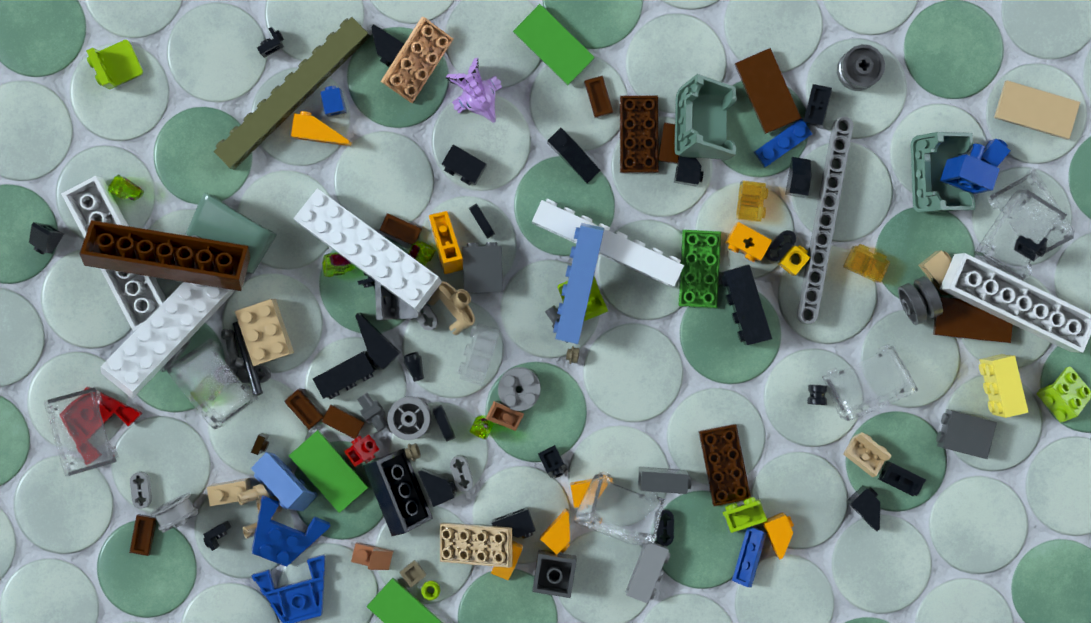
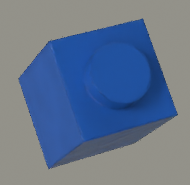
M328 86L325 87V91H320L325 115L330 117L347 113L343 93L340 88Z
M1001 139L990 140L985 146L981 161L998 167L1011 150L1007 148L1008 145Z

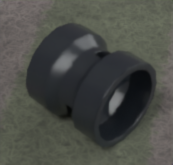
M808 385L810 396L807 399V404L827 405L825 393L828 386Z

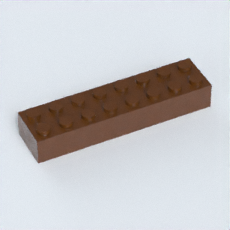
M91 220L80 251V257L84 266L242 291L250 261L249 247L246 245Z

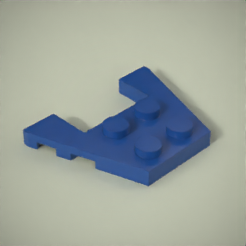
M262 496L252 545V554L287 567L330 528V523L314 516L307 530L301 532L271 520L279 503L276 500Z
M325 554L307 559L312 578L275 588L270 569L251 575L254 582L256 581L260 587L262 594L271 603V607L282 623H297L323 614Z

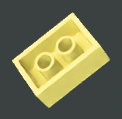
M999 354L979 359V371L984 377L985 383H983L985 393L988 394V409L992 415L1008 418L1029 413L1015 355Z

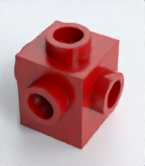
M368 434L364 438L361 436L351 441L353 445L344 452L356 467L363 461L367 464L375 458L374 454L380 449Z

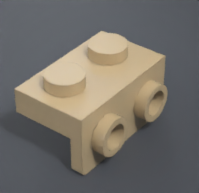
M863 432L851 439L843 453L844 456L871 477L877 476L884 462L892 456L885 447L878 445L869 435Z

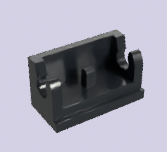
M812 85L804 122L807 126L815 125L817 128L823 129L832 93L831 87Z
M886 461L878 480L911 496H917L926 482V479L889 461Z

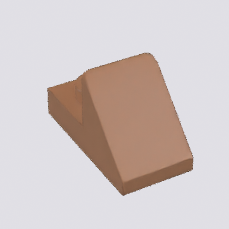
M494 401L485 419L516 431L524 414L510 409L499 401Z
M356 542L351 562L368 566L369 570H389L393 551Z

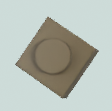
M413 560L399 572L410 587H413L427 575L416 560Z

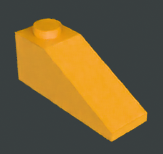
M300 111V114L294 113L291 137L294 139L351 146L352 143L314 116H311L312 113Z
M444 211L429 215L444 275L463 270V258L448 212Z

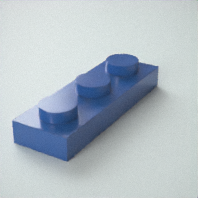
M801 118L754 151V154L765 168L812 135V132Z
M752 526L747 528L732 581L752 588L767 532Z

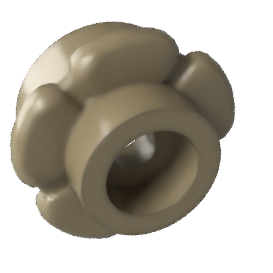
M572 346L571 349L567 350L566 360H569V364L578 363L580 348Z
M409 443L408 448H405V453L408 459H412L415 462V459L421 457L420 450L416 443Z

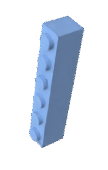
M581 223L580 228L576 227L574 239H577L576 247L572 246L570 258H573L572 266L568 265L565 276L569 277L568 284L563 285L561 294L565 298L563 303H559L557 312L561 316L559 322L555 321L553 333H557L555 338L557 340L575 344L579 343L605 229L603 227Z

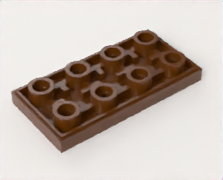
M771 48L734 64L764 134L801 119Z
M658 95L620 96V173H658Z
M940 297L943 314L934 319L933 335L1011 343L1013 324L961 299Z
M731 424L698 431L713 506L751 498L737 425Z

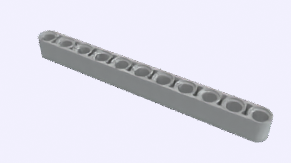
M848 117L837 119L831 129L808 252L810 259L806 262L797 311V318L802 323L811 324L815 322L819 313L853 131V122ZM839 122L846 124V131L839 129ZM836 141H840L843 144L842 150H838L835 147ZM833 159L839 162L838 169L832 167L831 162ZM829 178L835 180L836 186L834 188L828 185ZM826 197L832 199L831 207L825 205L824 200ZM822 216H826L829 219L827 226L821 223ZM820 234L825 237V243L823 245L819 244L817 241V238ZM816 253L822 257V261L819 264L814 261ZM813 272L818 274V281L815 283L810 279V275ZM809 291H813L815 294L813 301L807 299ZM805 310L811 312L809 320H805L803 317Z

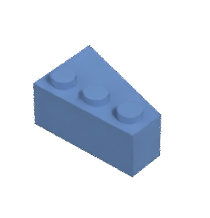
M266 452L251 468L255 473L254 477L267 486L266 490L272 496H276L279 499V505L286 510L304 511L318 496L315 491H308L304 487L305 482L302 479L298 480L292 474V470L274 453Z

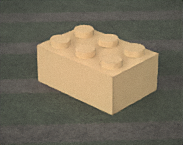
M269 299L235 311L253 366L294 353L276 299Z

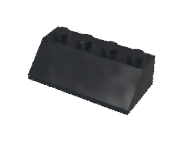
M750 264L722 272L723 276L720 277L721 283L728 291L726 299L729 306L732 305L734 310L732 318L734 323L738 324L740 331L737 334L740 342H743L744 345H751L771 340V332Z
M405 448L363 465L391 536L405 534L433 519L410 460L406 456Z

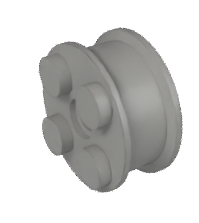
M515 367L503 374L498 385L500 400L505 406L515 411L531 408L540 396L538 377L534 372L524 367ZM522 386L523 390L519 392L516 390V387Z
M413 396L401 398L391 406L388 412L387 421L389 428L398 438L404 440L417 439L428 430L431 424V411L428 405L420 398ZM407 415L412 416V421L407 420Z
M190 493L174 498L150 513L151 516L156 517L160 525L158 529L162 533L172 529L173 525L176 527L182 526L187 522L186 519H190L198 514V508H194L189 499Z

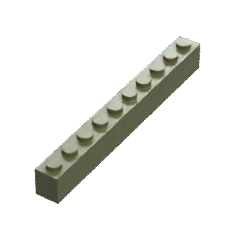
M353 17L350 19L346 18L340 24V29L330 33L326 38V42L322 46H317L312 51L313 55L308 60L304 59L294 73L291 72L285 77V82L281 86L278 85L271 91L272 95L267 100L263 99L259 102L258 108L253 113H248L243 119L244 122L240 126H235L230 131V136L226 140L222 139L217 143L216 149L213 152L230 169L235 170L370 38L368 32Z

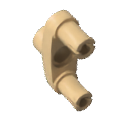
M442 281L430 297L432 300L428 304L435 305L441 299L447 309L457 319V321L449 326V329L452 331L456 328L452 333L459 335L461 331L469 328L475 322L474 314L468 305L471 302V297L466 290L459 289L456 291L450 284Z
M262 484L253 486L252 489L237 493L240 505L256 500L258 513L262 496L279 501L276 496L269 497ZM280 505L278 506L275 513L282 511V507ZM257 522L243 527V534L246 539L254 536Z

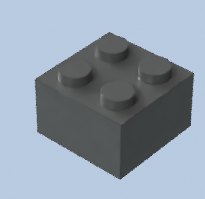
M538 550L532 592L571 598L577 562L576 556L563 553L556 555L551 551Z

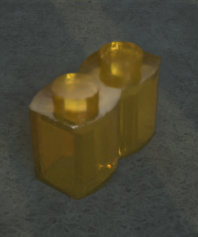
M740 182L736 219L761 222V219L765 218L766 207H763V202L768 197L766 183Z
M862 244L852 246L843 267L871 281L881 283L890 264V261L886 260L887 256L879 252L873 254L869 252L870 248Z

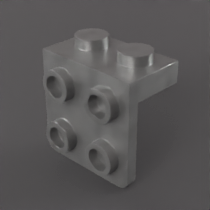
M375 281L376 320L420 317V312L418 313Z

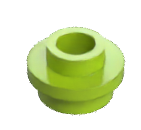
M435 581L425 582L421 588L422 596L427 600L436 599L440 594L439 584ZM433 587L435 591L429 593L427 589Z

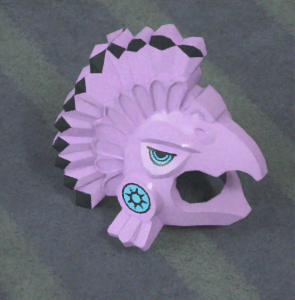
M474 58L468 70V75L458 73L446 76L450 83L458 85L463 89L462 95L452 102L454 110L461 113L468 109L494 123L496 122L495 92L502 88L501 81L496 76L485 81L482 80L479 73V58Z

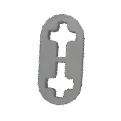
M426 303L422 308L424 313H421L420 317L416 319L425 330H433L438 325V319ZM426 314L428 318H434L432 327L424 324L426 319L423 315Z
M457 455L451 460L450 468L457 489L467 492L472 488L473 478L467 459L464 456ZM457 459L460 462H464L462 465L463 472H460L458 467H454ZM463 474L465 480L470 481L466 488L459 484L462 481L461 475Z
M142 471L133 474L130 478L132 502L136 508L142 509L149 506L152 502L150 478L147 473ZM139 476L141 479H144V482L141 483V489L140 483L136 482V479L139 478ZM141 491L142 497L146 498V501L143 502V504L142 501H138V498L141 497Z

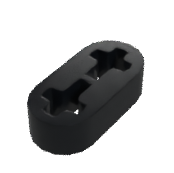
M477 203L469 207L470 212L486 238L488 239L495 235Z
M790 230L782 231L768 247L765 257L772 262L782 259L795 244V233ZM783 235H790L791 243L786 242L784 245H781L784 241ZM779 246L780 249L777 251L779 256L771 257L770 249L775 250Z
M439 405L433 408L434 416L446 442L455 439L454 431L443 406Z
M665 508L659 510L656 515V539L662 546L670 545L674 539V515L669 509ZM664 513H667L670 519H667L666 525L660 519V516H663ZM663 529H666L667 535L670 536V538H666L665 542L662 538H659L663 535Z

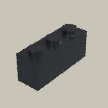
M366 351L313 378L323 399L329 397L331 400L340 395L339 391L343 388H346L348 391L357 386L356 381L360 379L366 381L374 377L372 373L377 370L370 362L371 359Z

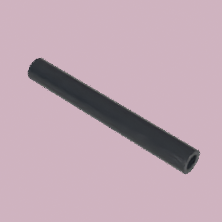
M238 321L234 322V331L253 396L261 395L263 391L256 367L252 364Z

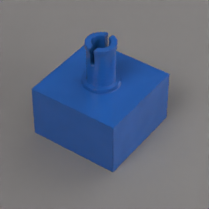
M973 144L970 156L965 154L947 159L940 181L973 194L993 191L1000 168L981 161L985 146Z

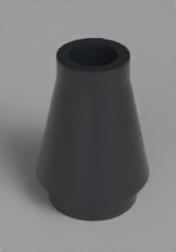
M412 352L403 356V363L412 376L413 381L424 379L421 355L418 352Z

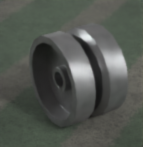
M864 44L854 46L840 58L837 64L839 81L844 87L853 91L868 89L881 79L885 70V61L880 51L871 45Z
M923 276L914 280L913 285L907 283L898 287L901 305L914 325L927 321V316L934 318L943 314L939 294L928 277Z

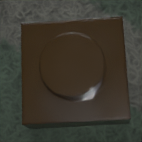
M264 433L259 434L251 453L259 455L265 452L269 446V441H267L269 436Z

